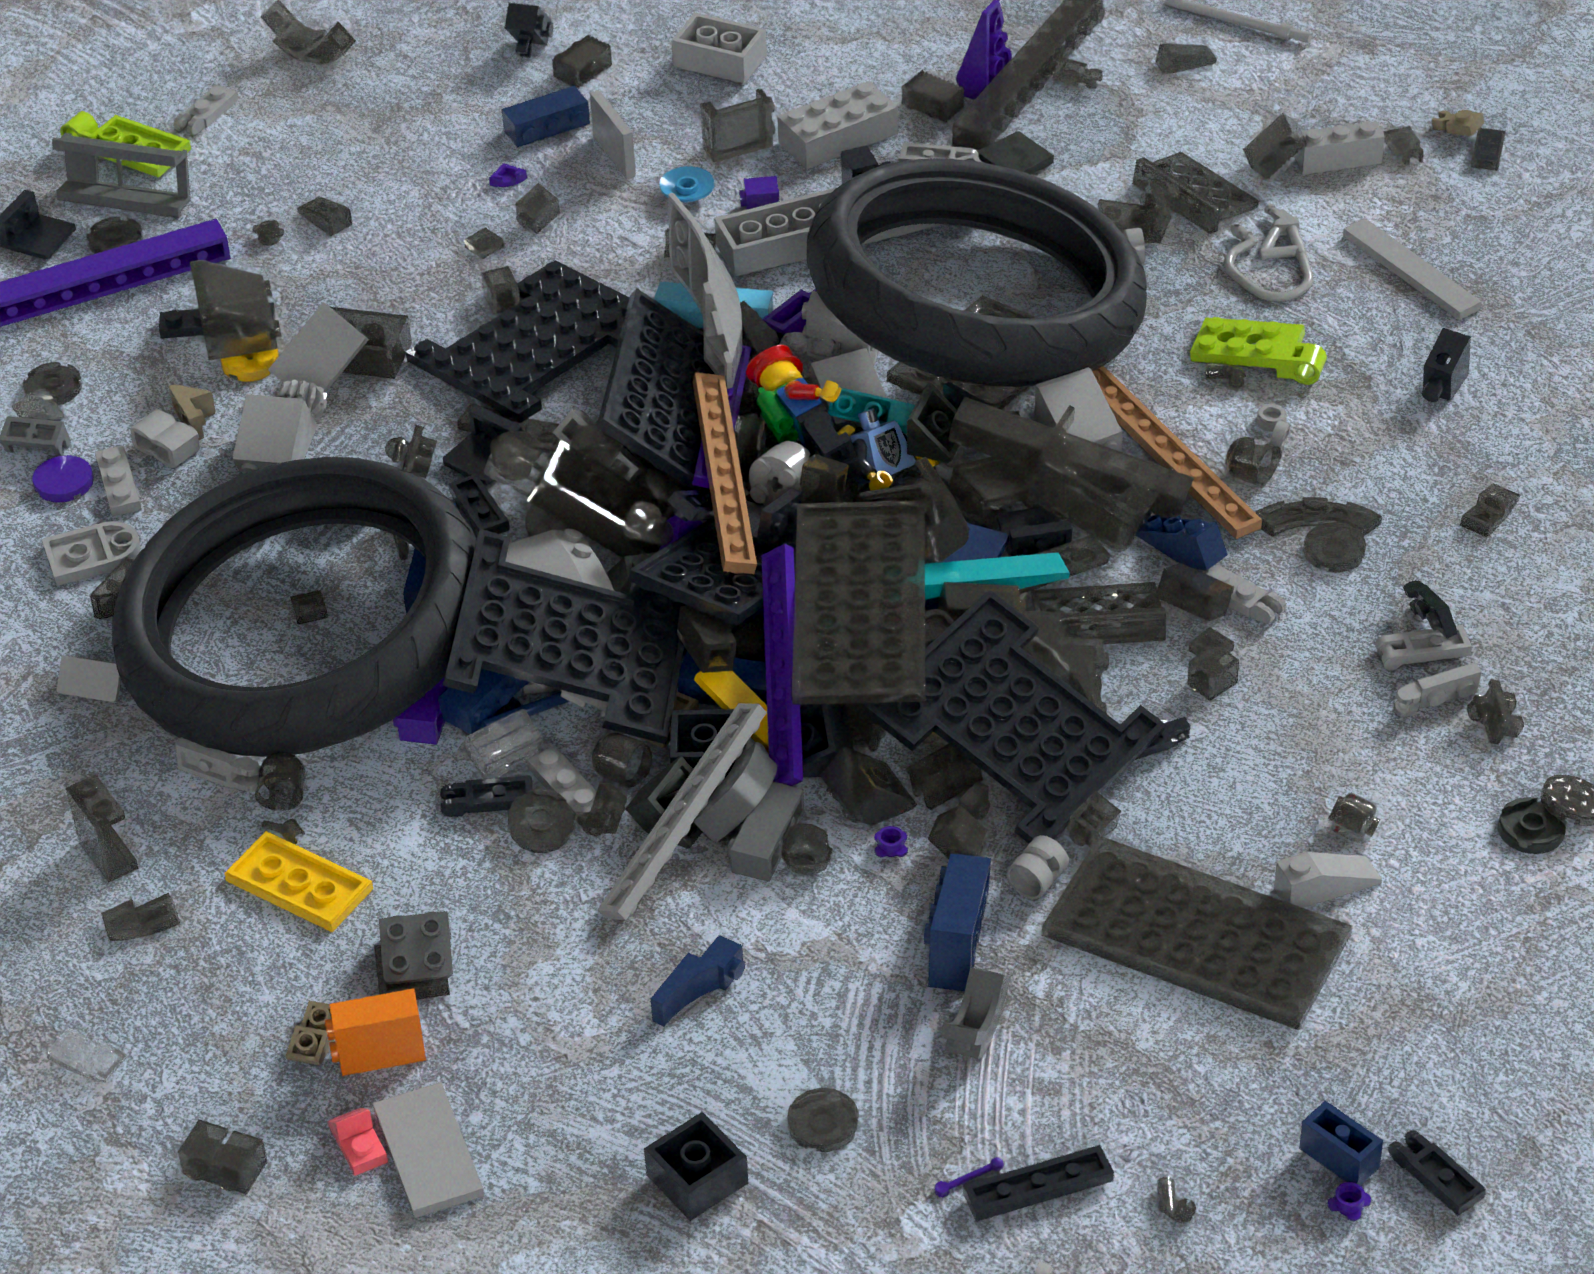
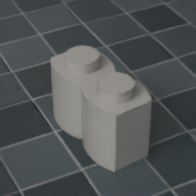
M154 410L130 427L132 444L144 454L154 456L159 462L170 468L177 467L200 450L199 435L196 429L191 425L177 422L174 416L161 410Z

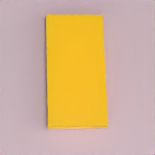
M265 831L224 873L226 882L332 933L373 890L371 880L268 831Z

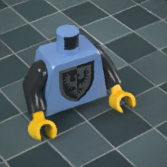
M875 408L858 413L863 431L849 436L863 477L856 480L858 485L869 483V488L873 492H878L881 488L887 490L893 482L891 475L917 464V459L920 460V468L924 471H930L934 465L939 464L940 461L908 455L907 435L900 429L896 421L880 424Z

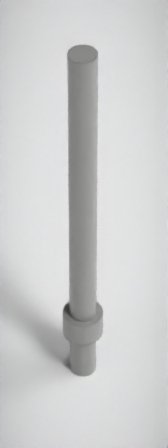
M1164 0L1165 6L1278 35V38L1287 41L1294 39L1310 43L1312 39V33L1294 29V26L1282 23L1279 25L1188 0Z

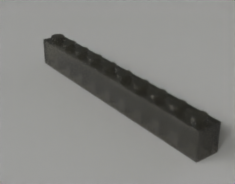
M1064 0L952 125V146L973 148L979 151L993 144L998 136L1006 131L1012 120L1019 116L1020 111L1027 104H1030L1034 95L1043 89L1049 78L1056 74L1057 69L1067 62L1071 53L1079 48L1086 36L1092 33L1093 28L1102 22L1105 16L1103 0Z

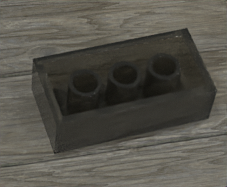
M560 440L545 461L527 501L622 558L624 556L639 555L650 542L666 504Z

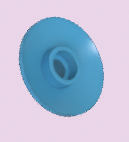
M693 166L672 169L665 173L659 182L660 191L665 197L668 198V194L674 193L681 202H693L703 199L713 191L715 185L714 178L708 171Z

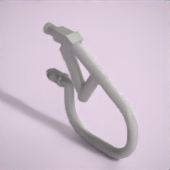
M1270 203L1264 211L1267 215L1273 217L1274 222L1259 250L1260 259L1296 257L1303 274L1302 283L1289 291L1272 292L1259 287L1240 273L1234 266L1235 258L1255 247L1258 243L1253 233L1247 231L1240 224H1234V226L1230 227L1232 235L1240 239L1241 243L1227 252L1224 258V268L1234 281L1254 296L1271 302H1285L1302 296L1311 288L1313 273L1299 233L1300 223L1298 217H1293L1284 209L1279 210ZM1279 236H1289L1292 246L1274 247Z

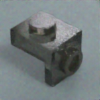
M600 782L590 812H575L573 819L589 835L616 834L625 810L627 797L613 784Z

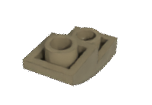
M309 1000L301 1026H295L285 1056L287 1060L321 1065L330 1050L329 1042L334 1041H328L325 1019L332 1018L330 1004Z

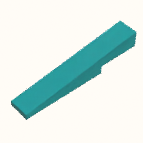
M1059 553L882 567L880 568V588L890 607L945 595L951 604L982 597L989 590L998 594L1068 579L1070 572Z

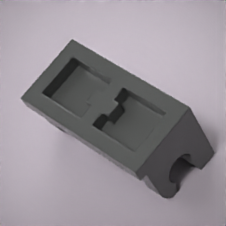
M7 416L0 434V443H2L5 452L10 453L14 452L12 446L52 449L56 457L64 456L62 446L69 448L71 443L64 422Z

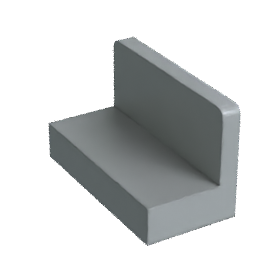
M62 655L56 689L57 693L109 702L118 701L121 678L115 662Z

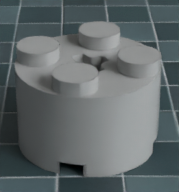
M791 441L782 442L772 447L752 464L749 471L751 498L756 503H764V506H767L792 488L802 492V503L818 489L821 480L820 468L817 463L813 464L809 458L811 453L804 446Z

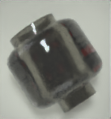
M1352 792L1346 794L1345 797L1339 795L1328 817V820L1332 821L1331 828L1335 833L1354 842L1362 841L1365 835L1372 837L1381 819L1375 817L1377 812L1375 803Z

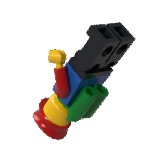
M782 344L772 346L752 358L746 368L747 378L759 388L757 405L762 411V419L779 443L785 441L795 442L799 438L802 445L811 453L810 456H815L818 465L836 491L863 477L852 440L849 437L855 431L854 427L846 425L837 433L827 408L819 398L821 397L828 402H835L842 388L830 380H826L822 389L819 385L808 384L801 375L803 364L799 358L792 356L790 348Z

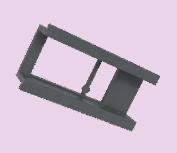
M65 133L60 138L52 139L53 150L65 152L67 181L56 190L57 200L177 218L181 216V210L191 201L187 150L176 151L77 137L69 133ZM97 156L116 159L118 184L99 181ZM121 160L176 167L178 192L123 185Z

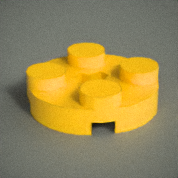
M258 333L254 336L238 339L230 338L223 343L224 349L220 354L224 374L230 377V374L237 376L238 381L243 382L257 381L269 376L270 371L268 369L279 357L277 346L269 340V336L265 333Z

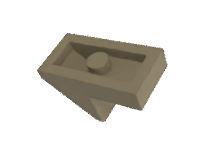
M176 384L168 386L172 407L182 423L193 426L198 432L199 440L203 439L202 426L206 425L205 418L214 415L216 412L211 391Z

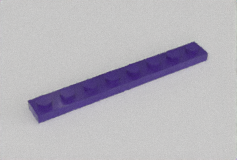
M783 544L762 555L769 757L778 765L773 782L794 786L803 782L794 548Z

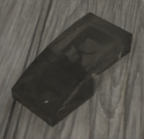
M1492 483L1479 493L1477 504L1462 515L1460 526L1488 537L1510 514L1519 501L1520 494Z
M169 893L138 907L133 899H130L101 913L110 941L145 937L181 924L174 900Z

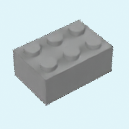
M696 12L693 13L671 40L673 67L731 80L735 83L745 84L767 56L766 29Z

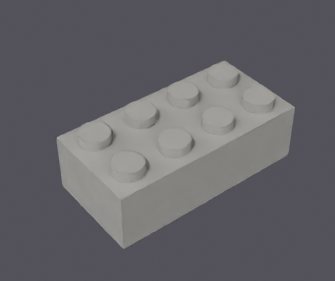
M870 81L860 83L857 86L839 91L831 96L813 101L810 104L777 116L778 143L806 169L840 157L841 151L865 145L868 146L899 134L898 106Z

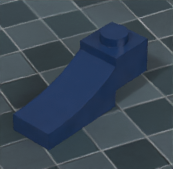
M718 935L701 957L688 952L650 998L652 1021L665 1026L681 1009L697 998L719 988L726 991L734 980H738L744 972L745 962L743 961L742 945Z

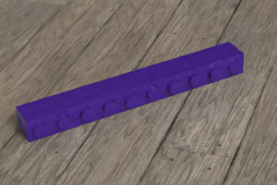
M216 218L0 281V327L229 260L231 256L227 236Z

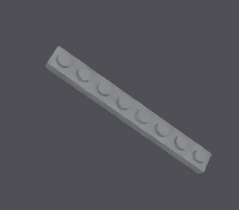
M738 703L598 908V911L606 919L627 920L635 912L637 903L646 890L654 884L655 877L662 866L671 859L673 850L681 838L689 832L690 825L698 813L706 807L708 799L715 788L723 782L725 774L734 760L742 754L744 745L751 735L759 729L760 722L767 713L760 704Z

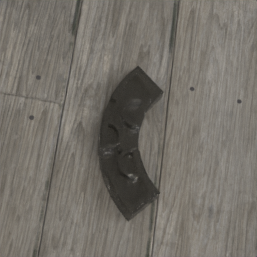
M1303 497L1302 501L1286 504L1284 501H1280L1255 512L1262 519L1261 530L1272 537L1297 527L1326 526L1341 529L1362 538L1381 525L1382 522L1381 515L1366 507L1348 501L1346 505L1328 502V498Z

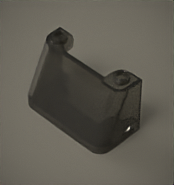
M205 260L190 261L209 361L278 349L276 338L282 336L279 320L273 321L268 297H272L270 281L264 280L263 275Z

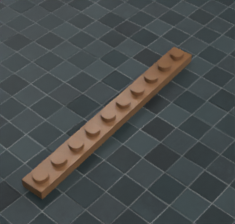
M1104 366L1092 371L1118 424L1235 539L1261 529L1262 519Z
M695 372L693 387L723 571L736 574H754L757 562L725 376Z

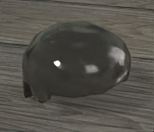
M805 823L789 827L784 835L781 846V856L787 868L791 869L793 873L802 876H813L825 871L831 861L833 851L828 844L827 832L814 824Z

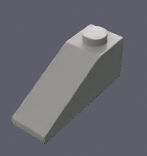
M1305 852L1276 862L1274 890L1288 912L1382 884V878L1367 856Z

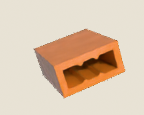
M414 988L330 1004L332 1018L325 1019L328 1041L335 1039V1041L329 1042L332 1063L340 1062L342 1076L426 1061Z

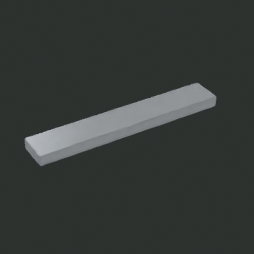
M1366 218L1343 229V237L1458 320L1481 309L1482 301Z

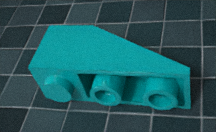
M840 387L842 390L838 399L835 402H830L828 410L830 416L860 423L858 413L875 408L880 424L896 421L905 434H907V420L915 407V404Z

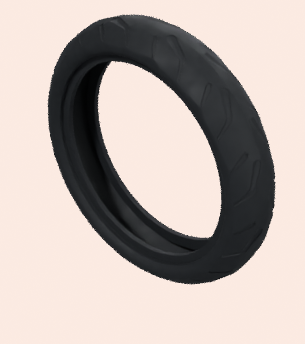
M928 158L904 160L873 168L843 183L826 197L817 210L807 235V266L816 291L825 306L848 330L867 345L896 361L936 376L961 382L988 386L1026 387L1036 386V384L1088 367L1095 371L1109 363L1129 345L1143 322L1145 315L1147 281L1143 265L1135 249L1113 221L1076 194L1052 182L1003 166L959 159ZM915 224L965 226L989 231L1029 244L1063 263L1083 282L1092 296V300L1070 312L1043 318H1002L963 311L931 301L900 286L872 263L863 251L861 244L878 233Z
M318 457L282 462L239 475L209 490L174 514L146 543L145 548L139 552L130 565L122 582L114 608L115 613L112 618V645L119 676L137 706L165 731L178 738L182 737L201 746L221 750L229 754L256 757L297 755L336 745L371 732L403 713L424 697L427 691H430L445 676L476 544L473 530L454 503L435 486L411 472L386 463L352 457ZM323 524L361 525L380 529L402 538L416 548L426 559L422 586L416 600L401 622L372 649L357 659L326 674L304 681L270 687L233 686L205 679L183 667L171 656L172 635L177 618L199 584L212 571L232 556L274 535Z

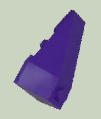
M993 0L981 13L956 75L958 95L985 104L1011 77L1012 53L1011 49L1005 46L1008 35L1007 32L1002 31L1004 17L1000 0Z

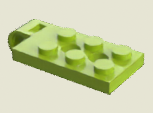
M80 111L60 128L61 136L69 133L77 137L176 151L187 150V153L191 150L190 140L118 115H114L98 128V124L91 114ZM101 157L116 163L114 158ZM121 160L124 166L158 178L170 168V166Z
M1205 317L1190 351L1191 362L1276 368L1277 378L1295 379L1304 385H1311L1319 380L1327 360V355L1324 349L1316 344L1302 343L1305 336V327L1302 324L1250 321L1247 319H1223L1220 317Z

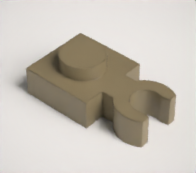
M1461 110L1456 114H1451L1449 111H1439V118L1431 119L1434 130L1447 129L1448 134L1472 136L1485 123L1483 113H1476L1470 110Z

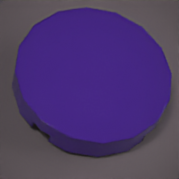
M66 455L48 459L40 464L33 472L32 482L35 491L39 493L42 499L55 503L69 502L74 500L75 495L81 493L82 496L89 491L93 485L94 476L89 462L81 457Z

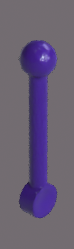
M995 1157L991 1159L990 1164L948 1183L939 1181L935 1184V1194L939 1197H946L952 1188L992 1170L996 1172L1001 1171L1004 1167V1162L1001 1158Z

